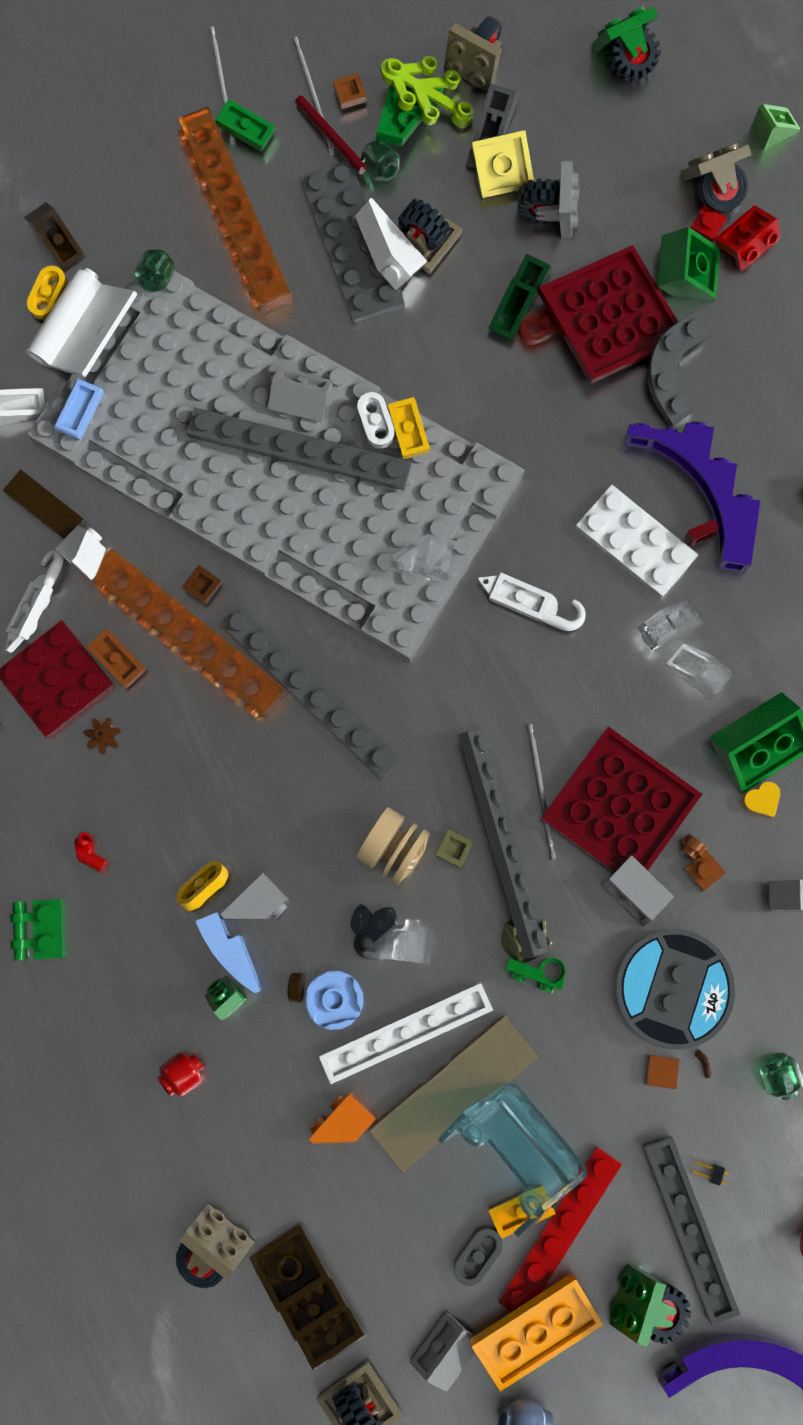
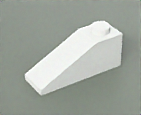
M372 198L355 215L377 270L395 290L400 288L427 262Z

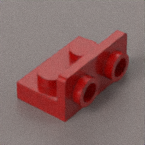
M754 205L715 238L716 246L735 257L736 266L742 271L780 239L778 218Z

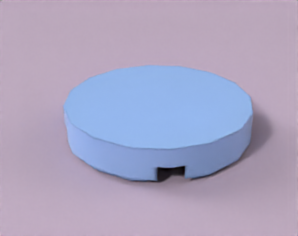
M326 971L316 976L309 984L305 994V1008L309 1017L319 1026L329 1030L342 1029L351 1025L360 1015L363 1006V992L358 982L349 974L341 971Z

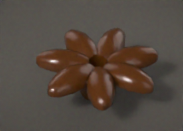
M93 718L92 726L94 730L87 729L83 731L84 735L92 738L88 742L87 748H93L98 744L99 752L104 754L106 743L112 747L118 746L112 736L120 733V729L110 728L111 718H107L102 726L97 719Z

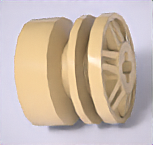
M388 807L367 836L356 859L372 869L381 860H384L386 864L382 875L387 877L393 867L398 870L392 882L399 885L405 877L412 873L424 854L430 833L424 829L417 840L414 839L413 835L418 828V825L415 823L406 832L401 831L404 816Z

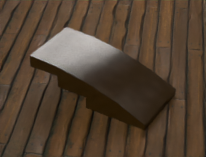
M300 1224L249 1257L276 1311L281 1314L294 1341H297L312 1370L318 1369L366 1337L364 1330L335 1279Z

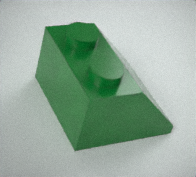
M690 227L661 235L657 287L673 297L715 300L717 296L720 248Z

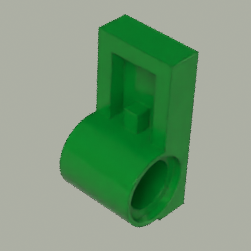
M554 957L543 959L537 968L508 958L504 970L510 971L509 978L525 983L526 978L538 982L536 988L552 994L554 989L562 990L565 981V966L561 960ZM549 962L556 964L559 969L558 976L553 980L547 979L543 973L544 966Z
M227 976L222 980L217 979L208 987V993L205 995L213 1013L221 1021L223 1019L226 1020L247 1000L245 995Z

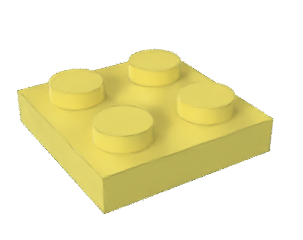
M525 130L471 142L481 198L517 191L522 183L528 184V180L534 181Z

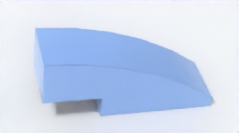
M216 912L196 920L203 939L221 965L238 982L253 993L263 991L243 937L238 935L230 939L224 920L220 915L221 913Z

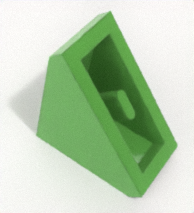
M762 104L758 108L751 126L763 149L801 130L788 108Z

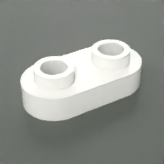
M365 393L359 398L357 408L367 440L375 448H386L393 442L395 436L394 426L386 403L378 393ZM374 406L377 410L374 413H369L367 408ZM377 432H384L386 434L384 438H377L375 436Z

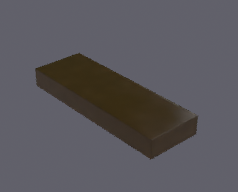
M21 469L3 489L4 493L63 539L78 525L82 527L86 522L80 515Z

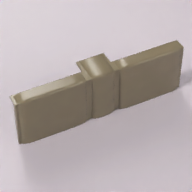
M506 1015L499 1017L452 1056L448 1064H444L432 1072L424 1084L417 1085L372 1124L369 1133L373 1135L403 1173L539 1058V1056Z

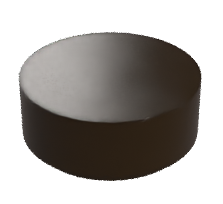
M293 972L288 982V1000L301 1003L304 996L305 975L304 973Z

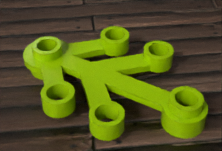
M425 56L422 62L403 64L394 58L383 61L380 67L381 78L386 84L394 86L399 99L398 106L402 110H412L417 99L422 112V121L427 125H434L439 117V110L430 104V99L452 112L451 121L456 126L466 128L470 125L474 117L472 105L468 102H460L458 104L435 90L440 88L456 89L461 80L458 72L448 70L443 77L417 79L412 75L423 73L430 76L434 74L438 65L435 58ZM405 85H407V86H409L410 88H412L414 94L411 93V92H409V91H407Z

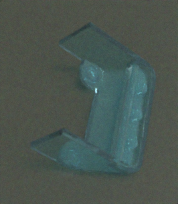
M512 1083L504 1084L462 1112L438 1138L442 1144L459 1132L464 1140L473 1146L479 1147L488 1142L525 1186L526 1190L520 1195L519 1202L522 1210L529 1218L514 1232L517 1237L546 1215L587 1176V1169L583 1161L523 1090Z

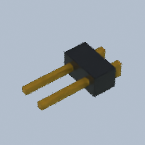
M694 1161L695 1164L712 1169L713 1171L711 1176L691 1170V1173L709 1178V1182L719 1186L721 1183L726 1184V1181H722L724 1174L729 1175V1172H726L724 1167L714 1164V1167Z

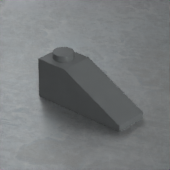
M490 83L473 142L506 135L519 97L517 91ZM471 147L465 166L476 169Z

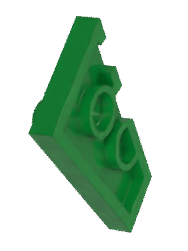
M389 85L375 140L402 147L422 122V112L417 99L412 110H402L398 106L399 99L394 86ZM405 85L407 91L414 94L413 89ZM444 88L435 90L443 94ZM429 99L430 104L434 106L436 103Z

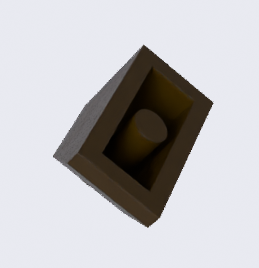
M47 202L24 217L39 241L62 270L84 255L56 210Z

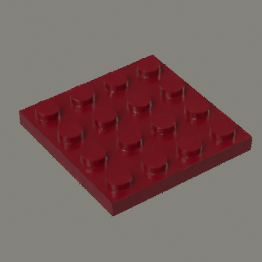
M634 245L540 286L537 292L590 384L652 355L651 350L658 338L667 329L678 323L677 318Z
M608 726L541 817V820L613 873L631 855L648 871L703 794Z

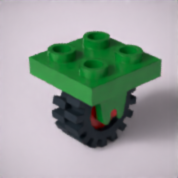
M642 6L629 13V17L622 21L618 18L605 25V29L597 33L598 38L591 44L595 54L609 48L608 52L611 55L608 57V61L613 62V65L610 67L612 71L614 69L618 71L616 73L618 77L623 75V80L628 81L632 79V81H637L639 78L642 79L659 62L657 59L661 54V50H657V47L660 46L659 40L654 42L653 38L656 35L654 33L649 35V29L646 28L658 17L654 6L647 10H644Z
M627 1264L625 1273L620 1279V1290L616 1302L610 1311L609 1324L636 1344L648 1347L650 1339L657 1343L659 1341L662 1344H668L667 1339L674 1342L677 1340L675 1334L682 1336L685 1333L681 1330L682 1325L688 1328L689 1322L685 1320V1317H691V1311L686 1309L690 1304L688 1300L684 1299L686 1296L677 1288L654 1278L638 1267Z

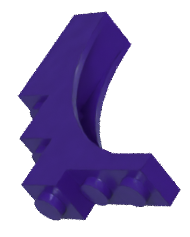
M694 421L686 423L682 433L670 427L656 429L650 428L645 423L629 424L624 444L651 448L665 455L684 469L706 496L719 527L718 568L746 572L752 563L761 500H755L747 494L733 496L737 464L730 463L726 458L709 459L714 427H709L703 422Z

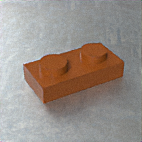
M107 628L86 646L125 689L146 671L144 666Z

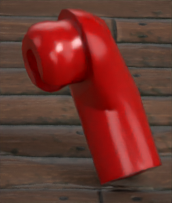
M79 833L74 841L77 860L101 873L106 867L108 860L95 854L92 836L89 833Z

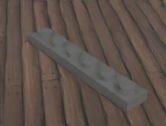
M669 1136L643 1146L710 1324L714 1325L740 1315L673 1137Z

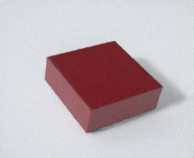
M714 519L689 529L684 537L688 546H693L713 538L719 527Z

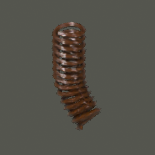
M698 1049L695 1057L702 1062L705 1078H710L709 1076H713L712 1070H710L712 1068H709L711 1066H708L711 1065L708 1064L710 1062H706L709 1059L705 1057L706 1054L704 1055L703 1051L701 1052Z

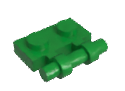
M64 899L32 901V913H24L23 901L12 902L13 914H10V923H13V940H10V949L14 950V961L26 960L25 949L33 948L34 960L65 958ZM25 922H33V939H25Z

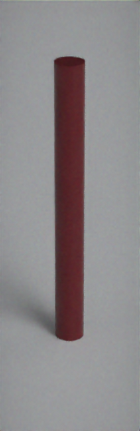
M303 95L298 96L295 104L357 172L363 174L368 166Z

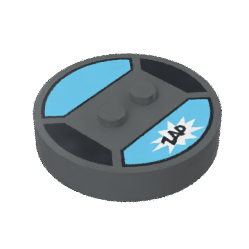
M670 929L654 932L642 937L625 952L618 964L614 977V998L621 1018L635 1035L658 1047L681 1050L693 1048L709 1041L723 1028L733 1009L735 983L729 963L713 943L690 931Z

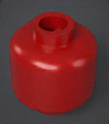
M178 1052L160 1066V1076L157 1079L170 1097L174 1094L178 1097H184L202 1082V1076L199 1071L203 1069V1066L194 1054L188 1057L185 1053Z

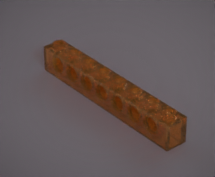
M207 106L179 117L181 129L177 130L182 145H188L190 149L187 156L192 168H198L201 174L197 176L202 191H208L211 197L207 199L212 214H218L221 220L217 222L223 238H229L231 245L227 247L233 262L238 260L241 268L238 269V273L243 285L249 284L252 292H249L248 295L253 308L259 307L262 316L292 305L291 292L209 107ZM207 141L203 145H198L199 142ZM211 164H217L214 168H208ZM220 187H228L224 191H218ZM230 210H238L235 214H228ZM240 233H248V236L244 238L237 237ZM251 256L259 257L256 261L247 260ZM262 279L270 280L269 283L265 285L258 284V282Z
M111 548L102 558L96 576L93 578L95 582L92 585L104 595L110 592L116 597L114 603L127 613L129 610H132L138 615L135 620L145 629L154 628L159 632L157 638L169 648L172 644L181 650L178 655L190 665L193 662L197 663L202 668L200 673L212 683L215 680L219 681L224 685L221 690L233 700L238 697L246 703L243 708L255 718L260 715L266 720L287 695L284 687L114 549ZM120 579H129V583L124 589L116 588V584ZM150 596V602L146 606H137L140 597ZM162 614H172L170 622L167 624L159 623V617ZM186 630L194 632L191 640L187 642L180 641L182 632ZM209 647L215 649V654L211 659L201 658L204 649ZM228 665L237 667V672L232 677L223 676V670ZM257 683L259 689L255 694L247 695L244 693L247 684Z

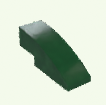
M528 254L525 255L488 329L512 341L514 340L539 295L537 293L539 287L545 284L552 270L551 265Z

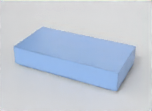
M77 378L53 427L55 431L81 441L100 403L104 390Z

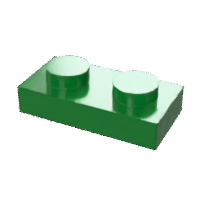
M228 99L215 119L216 126L261 152L274 134L276 127Z

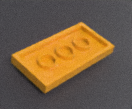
M571 1273L469 1339V1342L501 1392L603 1326V1323L573 1273Z

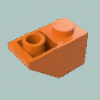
M351 1092L346 1097L341 1093L330 1105L333 1112L326 1120L320 1116L309 1130L313 1134L308 1140L313 1144L356 1142L377 1116Z

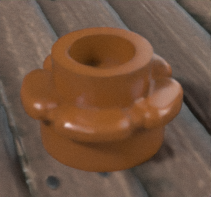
M690 834L684 840H680L683 844L681 850L694 860L697 856L704 858L703 853L708 847Z

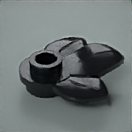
M360 904L353 912L350 923L351 929L356 935L353 946L355 952L360 957L371 959L379 953L390 954L401 947L405 937L394 931L397 916L393 907L382 908L372 914L367 907ZM364 939H371L374 943L373 948H366L363 945Z

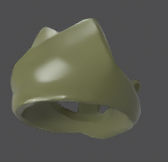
M542 919L539 922L541 929L546 936L547 945L552 946V941L547 937L546 921ZM513 920L506 921L501 935L502 946L506 954L519 962H528L537 958L524 959L521 946L516 937L517 933Z

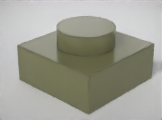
M448 829L435 856L462 868L474 841Z

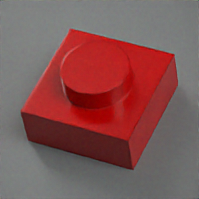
M703 205L690 228L714 243L727 217Z

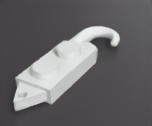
M57 550L50 551L43 558L42 566H46L53 559L46 575H40L34 582H30L6 629L8 638L5 650L10 653L24 639L28 640L30 635L35 632L37 621L42 611L50 602V595L53 591L52 587L63 565V556Z
M500 573L498 576L478 578V582L490 596V601L536 621H542L564 631L576 630L585 621V609L577 600H572L571 603L577 608L578 615L574 620L568 621L556 616L558 602L553 594L504 573Z

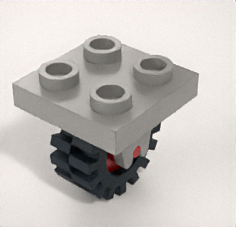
M561 161V179H546V181H542L539 178L536 182L528 180V184L524 182L519 186L517 211L519 215H522V218H530L529 221L534 222L537 219L538 222H543V220L547 222H560L561 239H572L573 228H578V172H573V161Z

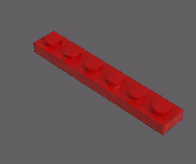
M597 1146L594 1148L555 1209L556 1214L550 1217L498 1299L499 1304L512 1312L542 1292L622 1166L619 1161Z

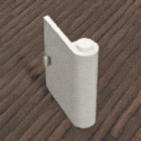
M84 268V270L77 269L25 352L44 366L86 377L134 301L137 293L133 290L101 284L98 281V275L88 268Z

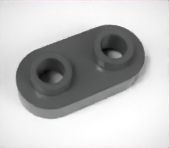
M490 1227L479 1229L456 1259L454 1271L460 1283L466 1286L478 1284L500 1255L503 1242L495 1229ZM487 1237L491 1238L493 1241L492 1246L484 1248L481 1245L482 1240ZM466 1263L474 1264L475 1269L472 1273L464 1271L463 1268Z

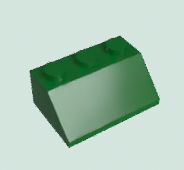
M782 692L710 736L718 759L740 792L745 793L803 756V712L796 703Z

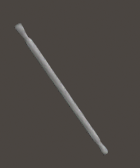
M209 27L224 107L228 100L217 40L215 39L214 27ZM229 133L230 144H235L234 136Z
M294 37L293 42L297 49V55L315 109L323 117L302 50L299 47L298 38ZM325 137L329 151H334L333 144Z
M528 724L527 729L530 735L529 741L542 815H544L547 811V804L537 747L533 736V725ZM544 822L547 843L550 849V860H554L556 856L553 850L551 827Z

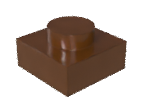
M198 565L182 588L206 605L222 585V581Z

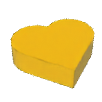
M765 782L757 789L750 790L744 795L743 805L750 812L774 818L780 798V789L773 782Z

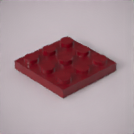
M63 620L59 621L0 668V681L47 739L115 687Z

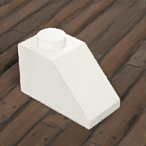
M80 525L55 548L74 568L91 580L96 576L106 551L99 543L102 537L91 527L86 530Z

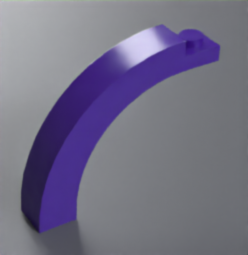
M753 1334L719 1335L700 1340L677 1351L683 1363L679 1366L677 1364L669 1366L662 1372V1377L658 1379L665 1393L670 1398L708 1374L728 1368L745 1367L762 1369L778 1374L803 1390V1352L769 1337Z

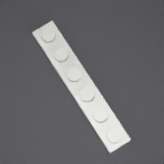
M479 983L319 1056L330 1084H333L491 1012L493 1009L482 984Z

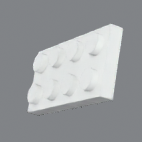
M613 485L606 490L575 527L576 530L661 599L698 557L695 551Z

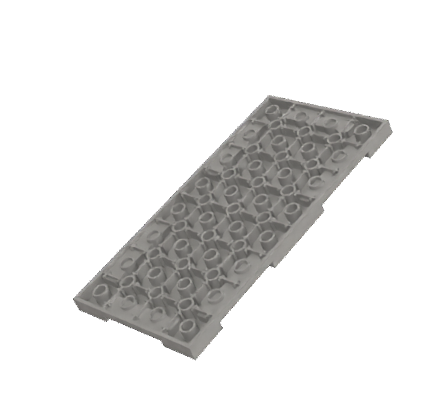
M146 255L124 288L135 291L137 296L86 377L72 374L62 391L57 389L27 435L38 446L404 660L411 662L523 478L525 469L477 442L475 445L421 414L420 417L429 443L430 452L405 459L412 461L405 491L188 437L186 433L195 407L402 459L396 435L388 447H373L367 440L358 414V400L368 392H375L381 395L386 406L387 404L397 402L395 399L382 393L379 386L286 334L284 337L195 287L192 280ZM279 367L333 381L332 391L326 400L322 422L268 409L272 378ZM77 378L104 390L100 403L81 441L57 432L53 428ZM374 406L367 408L369 413H374L377 410ZM377 432L375 436L377 438H384L386 434L384 432Z

